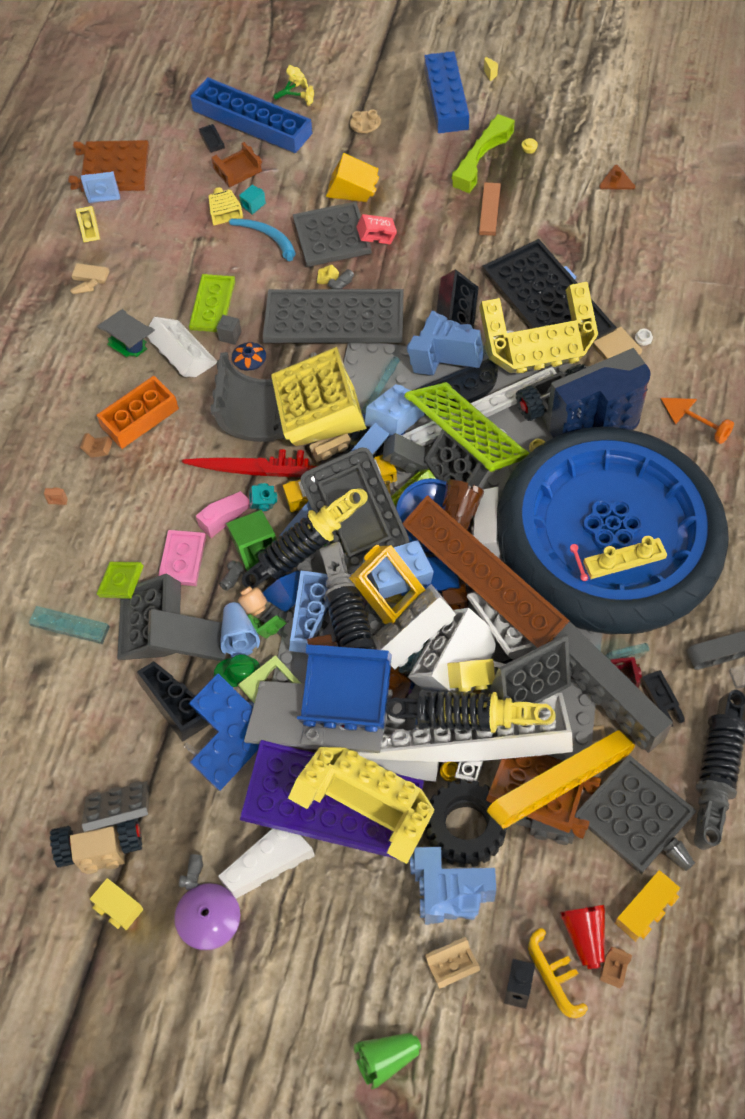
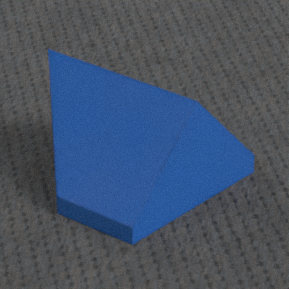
M295 571L279 578L262 592L267 601L285 612L296 604L300 571Z

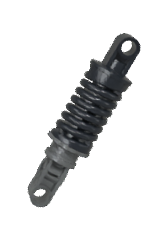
M732 690L719 699L717 714L708 718L709 728L707 729L702 764L700 766V780L696 784V790L701 793V796L698 800L700 808L697 814L694 843L701 850H707L720 844L726 820V811L729 810L730 805L728 801L735 799L737 795V781L739 778L738 774L740 773L739 767L741 766L740 760L742 759L743 745L745 744V739L743 738L745 737V721L742 720L745 695L739 690Z

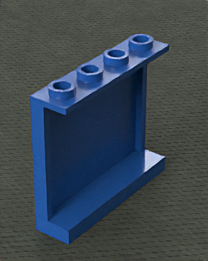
M306 645V653L309 656L301 716H297V719L303 722L304 726L308 727L324 724L323 727L336 729V725L344 726L346 730L354 731L357 730V727L365 728L367 732H377L378 729H384L392 654L388 650Z

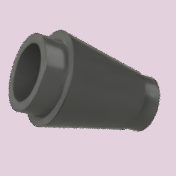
M674 838L663 849L666 852L665 855L685 871L695 864L682 841H678L677 838Z

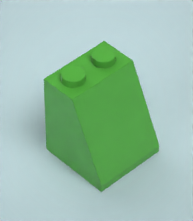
M262 510L226 523L246 572L260 562L257 555L258 551L265 549L274 540H277Z

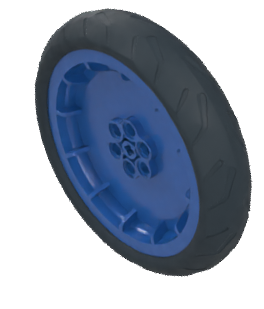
M590 427L564 433L546 441L518 463L502 490L497 506V541L504 563L553 607L557 608L576 628L603 634H639L667 626L689 614L707 597L717 583L726 560L729 542L728 523L724 506L710 479L691 458L677 448L657 437L639 431L617 427ZM645 536H651L653 539L660 538L667 553L666 559L590 579L583 563L584 558L602 554L608 546H612L617 550L639 544ZM572 544L578 546L577 552L584 572L588 575L587 581L580 579L581 573L574 553L570 551Z

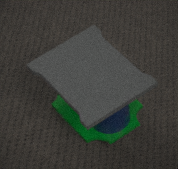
M123 309L97 326L98 329L104 330L111 335L108 338L109 342L107 345L125 357H138L147 350L145 346L147 341L144 338L155 331L152 327H148L128 315Z

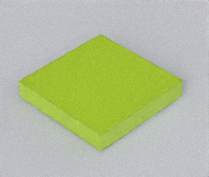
M110 561L97 595L100 598L131 599L144 565L141 562Z

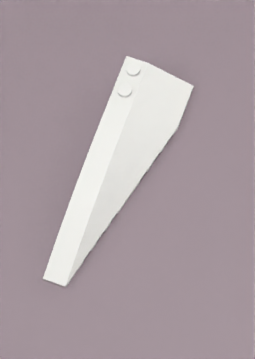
M557 693L538 703L548 704L555 711V720L550 725L512 724L511 728L497 726L495 733L486 732L481 729L479 731H474L473 729L467 731L465 728L463 730H458L457 728L455 730H450L449 728L443 730L441 727L439 729L431 727L430 729L420 730L418 725H415L416 729L408 731L399 729L389 736L384 734L380 753L358 752V754L369 759L419 762L482 761L573 752L572 731L563 694ZM543 709L539 714L540 719L547 720L551 715L550 710Z

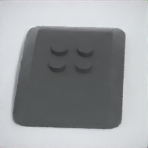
M364 447L358 448L306 471L301 476L302 487L312 510L316 513L321 511L323 506L329 507L335 500L352 489L361 488L367 493L366 503L358 508L349 518L341 522V528L335 529L332 532L334 539L327 543V545L336 542L341 544L348 574L355 572L363 564L364 556L375 545H392L394 548L410 542L369 449ZM355 492L353 500L359 503L360 495Z

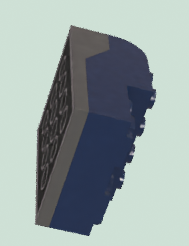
M632 348L552 382L546 428L553 438L564 433L590 427H617L634 430L640 423L648 391L647 385L651 376L649 367L637 351Z

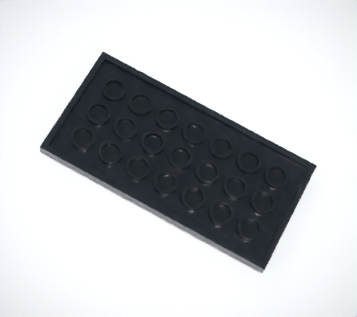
M540 239L482 266V271L530 329L572 321L566 289L569 285L578 283ZM591 299L598 336L594 340L596 341L615 331L617 327Z

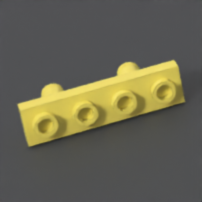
M645 536L641 543L617 550L612 546H608L604 549V553L584 558L583 563L590 579L666 559L667 553L660 538L653 539L651 536Z

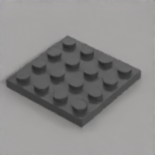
M356 201L293 214V220L307 267L372 253L370 243L360 240L356 226L361 215Z
M629 755L576 813H579L578 819L590 821L588 829L642 875L695 815L697 810Z

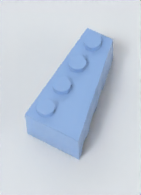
M302 570L300 572L289 651L306 653L307 639L315 638L328 611L327 602L324 599L325 592L328 590L326 586L327 574Z

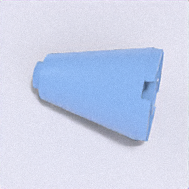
M235 602L229 603L223 609L220 639L221 650L224 654L229 653L231 657L239 654L250 655L256 646L257 648L259 647V635L242 606Z

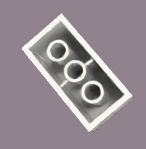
M470 608L453 610L456 614L454 620L448 626L444 625L439 629V633L435 638L428 640L408 676L421 689L429 692L436 691L437 693L443 691L445 696L447 692H452L454 697V694L458 692V688L449 687L447 663L491 659L496 646L495 637L490 631V626ZM475 686L471 687V691L466 692L470 694L475 689Z

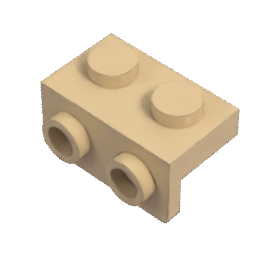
M348 433L315 442L309 446V449L316 462L330 458L338 452L347 450L351 439Z
M466 937L455 940L425 955L429 970L439 989L480 971L479 964L469 947Z

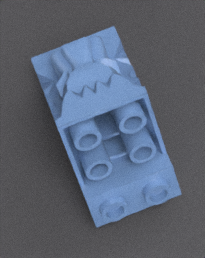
M431 311L429 317L426 318L424 329L420 331L419 336L413 335L411 342L407 345V353H409L410 365H412L414 373L434 376L439 363L480 368L485 356L480 330L473 329L470 324L460 325L455 321L447 320L445 316L435 311Z
M415 847V855L410 857L411 874H415V881H420V896H424L423 899H420V918H425V925L442 923L444 919L455 920L457 918L474 920L479 914L480 903L495 901V868L442 869L441 847Z

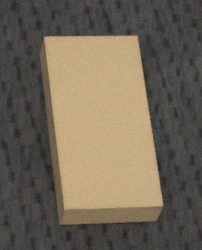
M77 263L72 273V279L89 282L94 278L97 283L105 284L109 269L108 267Z

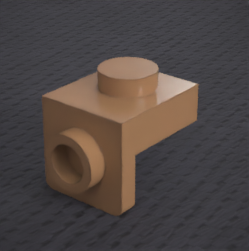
M86 433L80 448L91 458L108 455L113 440L109 436L94 438L89 433Z
M611 947L605 955L599 980L621 989L624 984L627 966L632 960V955L623 949Z

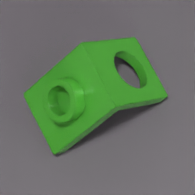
M251 614L248 615L257 633L266 639L276 634L280 628L287 624L284 619L276 615L262 625L258 618Z

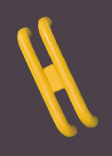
M539 928L530 937L528 943L529 954L560 1011L569 1018L582 1017L588 1009L587 1005L584 1003L572 1005L560 984L577 976L579 973L576 969H572L563 975L555 977L553 972L568 965L571 959L567 956L549 965L538 945L539 942L544 940L546 932L543 928Z

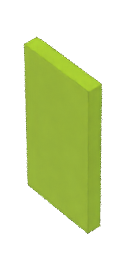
M202 274L189 324L190 330L217 332V326L222 316H227L235 276Z

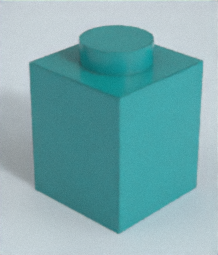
M253 184L239 195L241 207L252 215L266 204L264 191Z

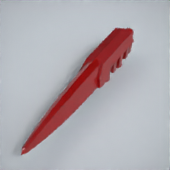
M279 449L278 458L270 456L269 462L265 458H194L182 460L184 464L205 469L257 476L301 478L306 471L318 467L310 465L308 458L304 459L303 450H297L296 459H292V457L285 459V449Z

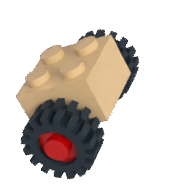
M138 818L117 823V831L112 826L73 835L70 826L51 829L50 846L52 847L51 852L55 865L59 868L76 864L82 873L85 872V874H93L98 869L118 868L119 865L125 864L124 853L142 850V836Z

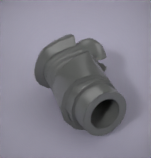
M346 269L336 281L335 279H330L328 287L331 289H343L352 282L354 273Z
M231 560L228 563L227 568L230 571L219 583L225 591L233 588L240 575L244 574V569L240 562L236 563L234 560Z
M190 855L187 876L181 875L179 877V887H186V890H190L199 885L197 883L198 877L204 865L202 855Z

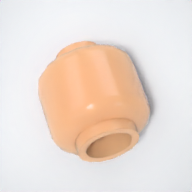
M248 586L240 592L241 596L238 599V603L245 610L246 614L256 616L266 609L267 599L260 588Z

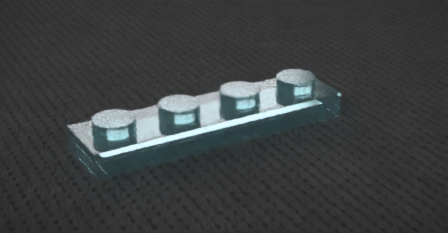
M36 606L29 621L32 627L103 644L110 628L106 623Z

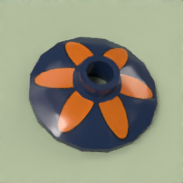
M254 342L240 344L232 353L234 365L245 371L259 368L266 360V351L261 345Z

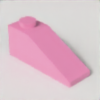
M240 491L209 504L196 515L199 528L210 538L214 537L227 526L226 523L235 520L249 508V499Z

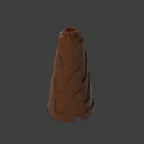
M447 480L442 507L468 530L471 519L475 516L480 501L483 498L484 490L475 485L473 487L468 486L467 482Z

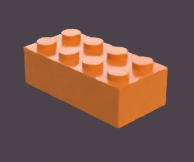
M152 376L96 416L101 428L123 449L176 412L179 407L175 395L155 376Z

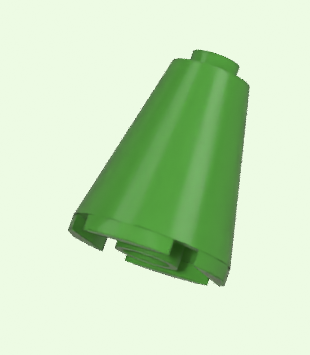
M411 1033L359 1041L354 1044V1054L359 1052L360 1059L356 1060L365 1083L367 1085L372 1083L370 1088L372 1090L378 1088L415 1059L421 1049L419 1039Z

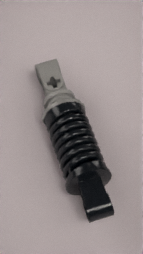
M336 542L320 548L328 576L326 581L328 590L325 592L324 599L327 602L338 647L377 650L372 639V633L370 632L371 628L368 625L369 621L361 593L349 579L351 574H348L341 544Z

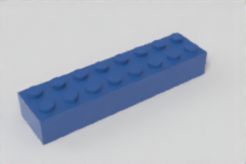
M208 77L190 96L193 111L293 153H297L313 134L311 119Z

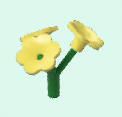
M289 65L286 69V73L290 76L289 81L283 90L273 95L274 99L278 100L285 95L301 96V98H305L307 106H310L313 103V86L310 85L308 88L307 80L300 69ZM299 85L302 88H307L306 92H290L292 88Z

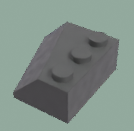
M443 429L425 457V461L435 477L446 482L447 480H459L467 482L468 486L473 487L475 485L478 487L488 472L479 460Z

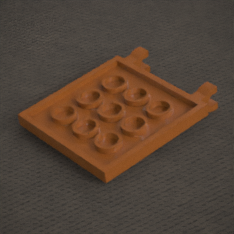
M148 140L86 141V145L74 141L75 154H84L82 175L114 172L119 191H145L149 153ZM69 176L68 181L71 183V190L80 188L81 192H85L81 179L76 176Z
M549 755L501 759L486 801L493 803L498 798L563 761ZM591 777L526 817L567 833L572 829L577 837L583 839L590 821L575 818L582 789L584 786L586 791L593 795L600 785L601 778Z

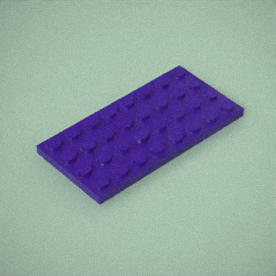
M264 740L260 741L240 816L241 821L397 859L387 853L392 844L389 839L393 831L326 794L321 802L313 800L308 809L288 799L296 779L315 753ZM396 774L400 778L410 781L423 789L424 780Z

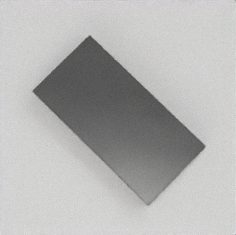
M151 609L148 622V648L223 661L225 654L220 647L222 623Z

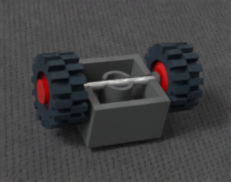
M578 364L565 371L566 375L559 372L516 392L517 405H519L518 408L522 411L521 414L524 415V418L527 421H532L542 417L546 423L551 383L586 367L583 364Z

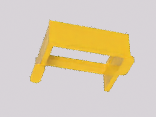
M375 545L364 556L365 562L349 579L384 624L395 623V620L426 590L392 545ZM385 557L389 559L411 588L392 609L366 577Z

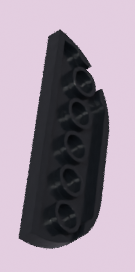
M488 358L482 361L480 368L467 367L417 389L447 382L456 392L471 403L484 397L493 389L498 377V365Z

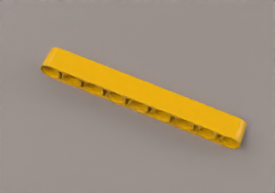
M618 730L498 798L489 806L487 812L503 829L507 828L622 760L633 751L635 744Z

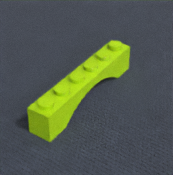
M497 114L490 121L488 128L484 129L482 136L476 140L474 147L468 151L466 158L460 162L458 169L453 171L451 179L453 180L454 188L467 193L473 190L477 184V164L479 160L491 148L506 143L514 133L515 120Z

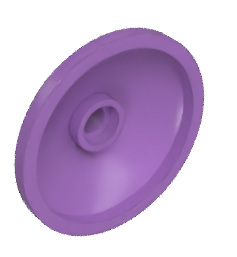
M201 884L196 888L190 889L180 899L175 911V926L179 936L187 945L198 950H213L223 946L234 936L240 923V908L236 898L228 889L218 884ZM203 910H209L207 916H202Z

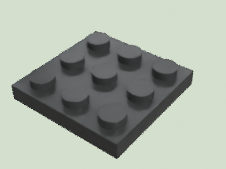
M136 781L126 787H114L107 792H94L85 797L82 819L84 832L147 816L149 805L147 781Z

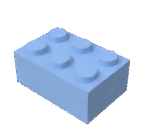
M395 384L366 407L365 425L371 428L376 423L388 432L389 436L395 433L401 435L423 417L424 413L404 397L405 393L411 390L404 388L402 385Z
M419 541L394 547L395 551L421 585L431 584L434 571ZM387 557L366 576L383 598L411 590Z

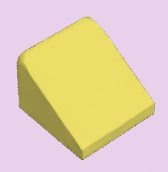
M485 57L484 71L490 81L497 76L498 63Z
M333 265L319 269L317 283L328 284L330 279H335L336 281L339 271Z

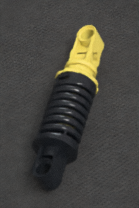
M361 488L352 489L335 500L329 507L323 506L318 513L310 510L307 518H302L300 523H295L294 527H290L288 531L283 533V536H279L277 540H274L265 549L258 551L257 555L260 562L243 574L242 584L245 587L250 586L254 588L262 585L270 577L278 580L286 576L287 572H291L299 563L304 562L311 554L319 550L322 545L334 539L332 532L335 529H340L341 522L349 518L358 508L366 503L368 498L366 491ZM355 492L360 495L359 503L353 500ZM251 574L256 577L255 584L250 580Z
M421 689L418 699L392 698L386 704V711L390 716L396 719L417 720L420 730L430 729L431 727L439 729L441 727L443 730L448 728L450 730H455L456 728L463 730L465 728L467 731L472 729L479 731L481 729L486 732L495 733L497 726L511 728L512 724L550 725L556 717L555 711L548 704L512 703L511 698H506V700L498 699L496 692L490 693L488 697H486L485 693H480L478 699L476 693H471L469 699V693L464 692L461 698L460 692H456L453 697L452 692H447L445 696L443 691L437 693L436 691L429 692ZM400 703L402 706L401 711L398 714H394V705ZM543 709L550 710L551 715L547 720H541L539 717Z

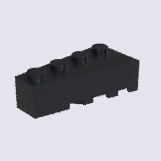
M153 661L137 671L138 683L182 742L210 725L188 704L196 695L189 691L183 683L180 684L170 673Z

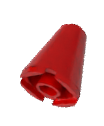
M599 905L560 912L562 921L582 966L587 965V970L600 968V963L604 962L605 906Z

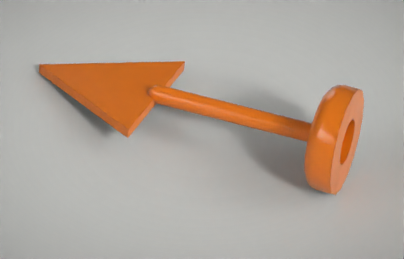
M661 398L675 425L686 413L716 429L714 439L719 444L724 443L734 427L733 421L726 419L718 426L690 411L689 409L697 399Z

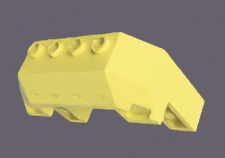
M588 282L572 284L566 289L572 321L512 333L506 332L500 298L482 301L479 309L486 338L484 346L489 360L507 372H517V374L525 373L530 369L541 370L546 366L557 367L562 365V363L569 362V364L579 362L598 336Z
M320 747L296 779L288 799L308 809L313 800L321 802L326 794L393 831L389 839L392 844L387 853L406 864L435 810L422 789L414 783L400 778L394 772L378 766L374 761L365 759L353 750L337 747Z

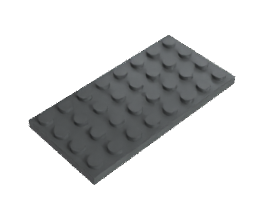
M268 289L263 343L402 342L404 289Z

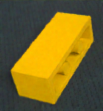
M659 870L620 914L615 924L635 942L640 937L644 940L652 930L649 927L653 921L658 923L666 914L663 909L667 905L672 907L679 899L677 893L680 887Z

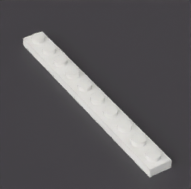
M553 367L547 368L471 404L483 415L489 417L517 404L516 392L557 373ZM431 421L401 436L421 446H425L436 441L442 428L434 421Z

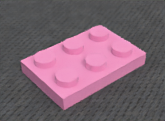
M168 530L158 576L167 573L180 581L181 585L197 586L206 534Z

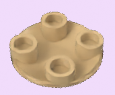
M374 109L363 112L355 111L350 120V127L358 133L372 132L381 124V119Z

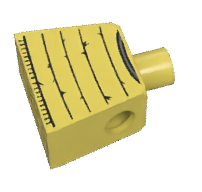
M218 187L214 189V194L209 195L213 226L229 222L230 219L243 218L241 205L231 190L223 191L222 188Z

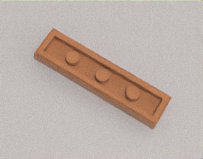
M484 182L479 235L496 236L501 183Z

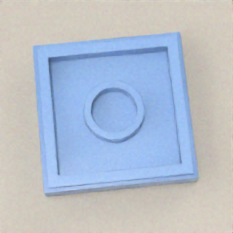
M114 172L81 175L88 203L120 199Z

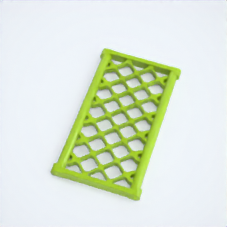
M447 382L408 391L404 395L409 402L411 401L479 460L490 472L521 462L530 454L529 451L523 449L456 392ZM452 427L458 428L461 431H456ZM464 430L471 432L473 435L465 433ZM465 438L471 439L473 442H468ZM479 450H483V451H485L487 454H485V453L482 454ZM490 453L498 455L499 458L492 456Z

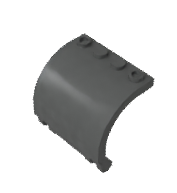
M221 352L220 360H217L216 389H213L214 403L211 404V414L214 415L218 425L227 433L248 441L270 442L275 441V439H285L272 379H256L242 374L232 365L228 352Z

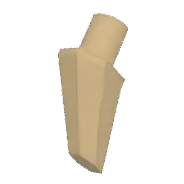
M93 278L91 281L83 282L71 289V293L80 294L94 291L93 287L98 283Z

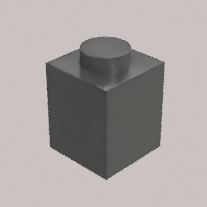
M222 316L217 326L219 341L236 345L242 332L238 318Z

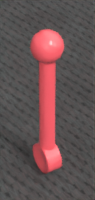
M572 544L570 551L574 553L581 573L580 579L587 581L588 575L585 574L577 552L578 546Z

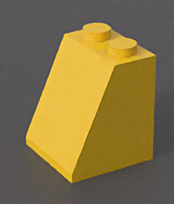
M343 153L332 173L326 197L367 202L369 197H373L376 191L374 185L377 184L379 176H377L379 169Z

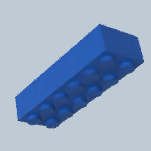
M455 51L424 55V70L438 134L469 130V111Z

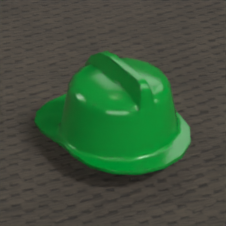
M239 654L233 658L221 661L214 669L213 676L218 673L232 687H237L243 680L259 669L260 664L252 657Z

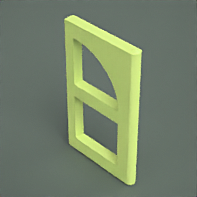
M276 655L238 685L254 704L260 681H266L269 674L276 667L291 683L302 684Z

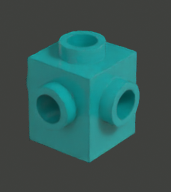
M260 483L257 486L252 485L249 490V508L262 511L272 509L274 504L277 503L278 498L277 492H274V486H269L267 483Z

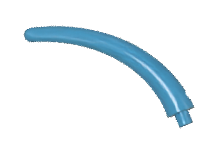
M229 220L230 225L252 228L270 236L279 245L282 255L287 261H292L296 253L292 243L276 228L254 220Z

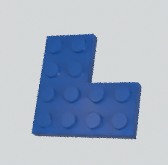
M217 673L188 703L217 731L215 736L189 763L218 791H221L258 751L260 744L245 743L244 741L253 707Z

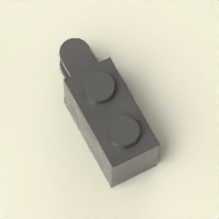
M397 433L385 440L383 460L410 473L417 470L430 469L425 461V447Z
M526 816L515 822L517 825L531 828L530 835H534L536 839H552L561 845L573 843L575 834L572 829L567 833L534 819L533 821L526 820Z

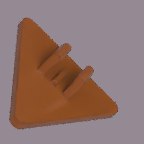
M615 165L599 185V188L634 190L635 185L618 165Z

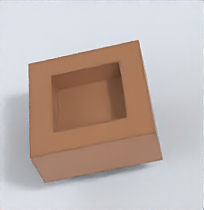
M57 487L45 488L44 496L48 504L67 505L68 498L64 489Z

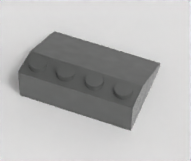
M166 573L138 583L131 599L121 598L118 660L158 658L175 654L173 652L148 648V622L151 609L180 614V581Z
M564 634L499 667L489 694L496 692L498 699L506 700V698H511L512 703L530 702L538 704L570 687L568 635Z

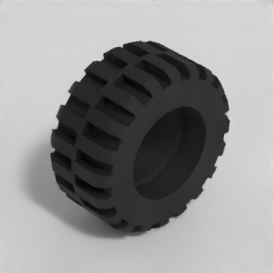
M467 779L460 780V784H455L452 781L448 783V788L445 789L442 786L438 789V794L433 795L430 799V803L435 810L425 828L426 837L429 839L430 847H441V859L443 857L447 858V863L451 865L457 862L459 867H466V864H471L472 867L478 866L480 861L486 863L490 860V856H495L499 852L500 846L504 843L507 828L503 829L487 812L492 803L486 801L491 788L486 784L481 787L479 786V781L475 780L472 783H467ZM457 808H473L484 816L486 829L477 838L470 840L460 839L453 836L447 830V816Z

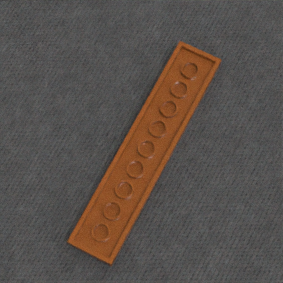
M428 495L403 522V526L537 648L551 642L569 622L564 615Z

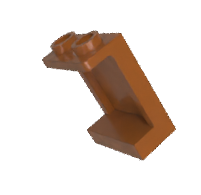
M245 142L241 143V151L222 160L218 155L211 157L213 169L229 188L262 172L261 158L259 155L256 156L252 147L248 146Z

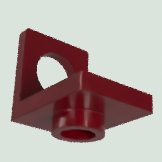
M635 657L611 659L610 661L619 670L629 668L631 681L639 688L642 672L640 666L637 667Z

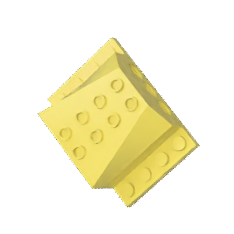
M337 347L271 374L283 434L286 440L290 439L293 445L300 446L367 429L355 388L344 367Z

